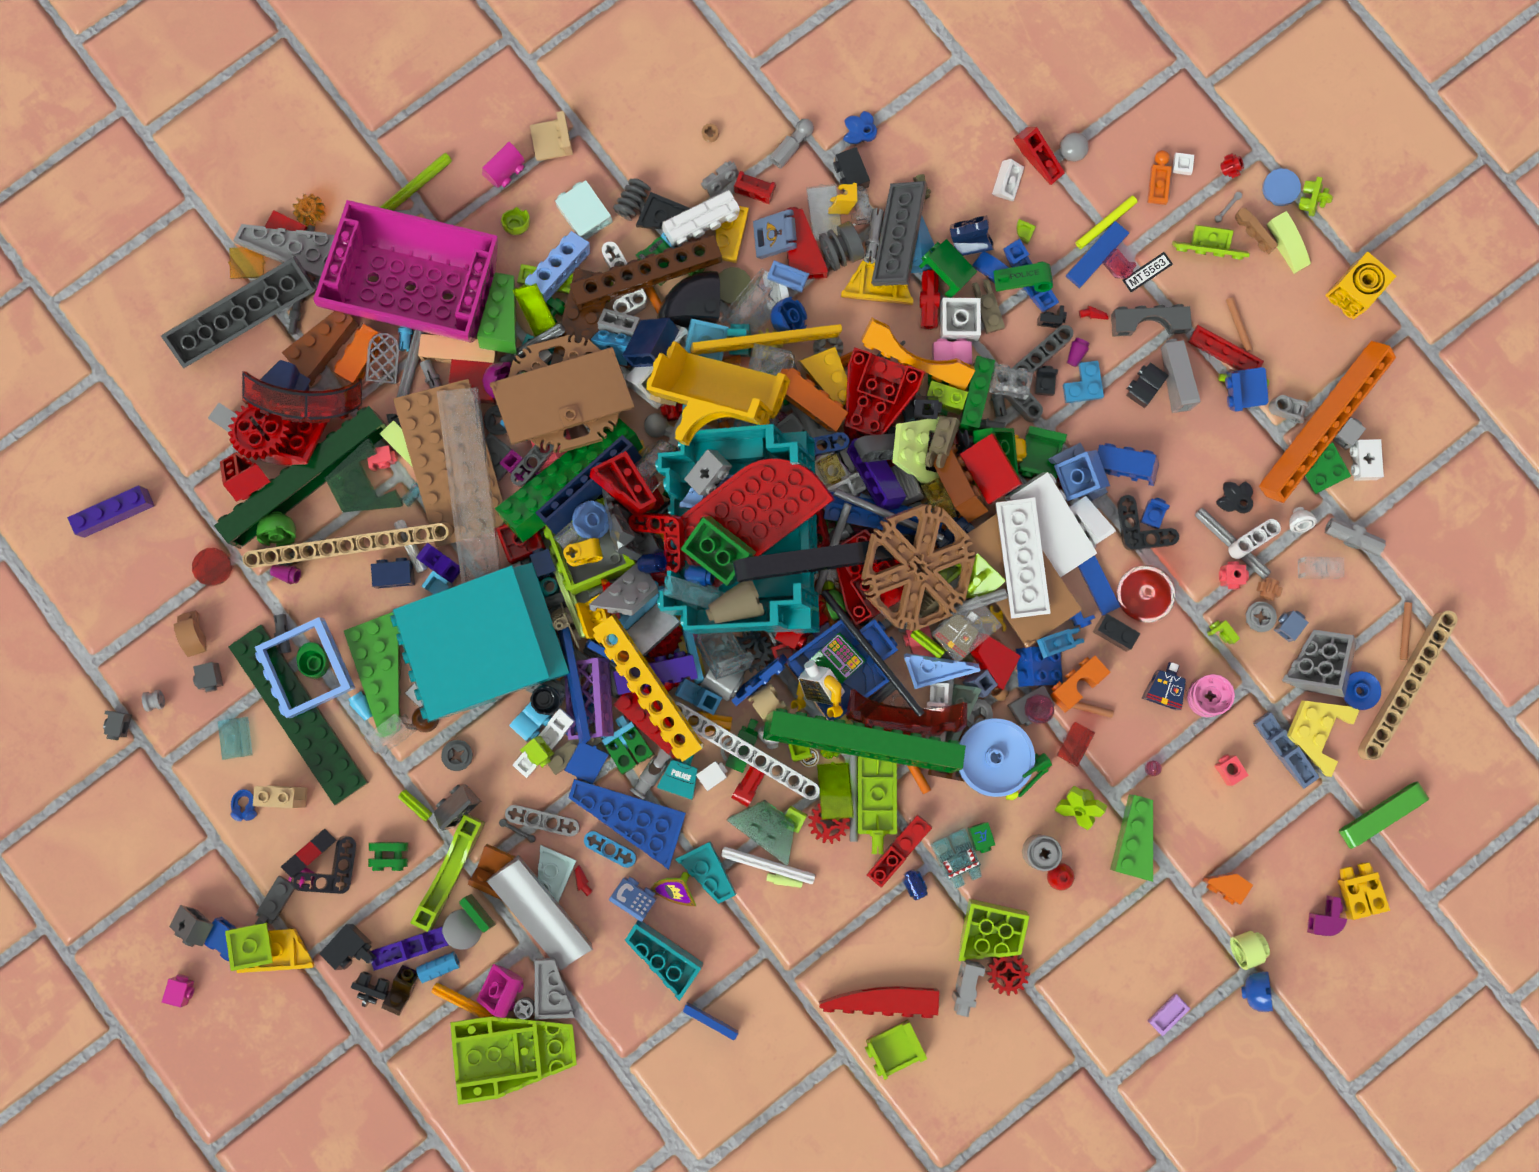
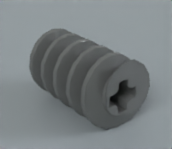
M635 178L629 179V185H626L624 187L625 191L621 192L622 198H618V204L613 206L618 215L629 221H632L629 217L630 215H637L633 209H640L637 202L644 203L640 197L648 196L644 190L651 191V188L646 183Z

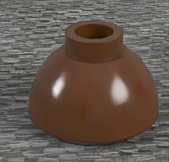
M423 706L413 712L412 724L420 732H431L437 727L439 720L428 723L427 719L423 720L420 708H423Z

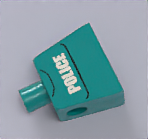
M694 754L683 762L681 759L680 762L671 760L657 788L693 800L697 780L696 774H698V768L691 766Z

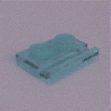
M248 717L218 721L222 760L252 756Z

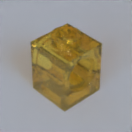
M829 454L815 462L824 483L836 484L842 480L841 477L846 475L836 454ZM830 465L834 467L832 475L828 474V467Z

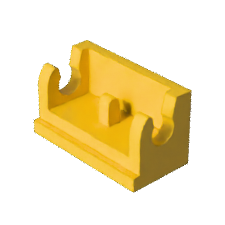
M857 183L839 185L838 189H845L846 191L844 194L830 199L834 203L828 208V214L848 215L857 203Z

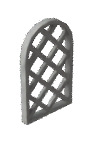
M378 333L370 339L368 344L365 381L396 384L399 356L398 342L390 334ZM379 336L382 341L376 344L374 339ZM390 337L395 342L391 346L386 341ZM383 343L388 346L384 352L379 347ZM375 349H378L381 353L377 358L372 354ZM389 350L394 354L390 359L385 355ZM370 355H371L372 358L374 359L371 363H370ZM382 356L387 360L383 365L378 361ZM394 358H395V366H394L393 363L391 362ZM375 362L380 366L376 371L371 367ZM388 363L393 367L389 372L384 368ZM370 369L373 373L368 377ZM381 369L386 373L382 378L377 374ZM393 371H394V379H393V378L391 377V375H390ZM375 375L379 380H373L370 378H372ZM386 377H389V378L391 379V381H383V380H384Z

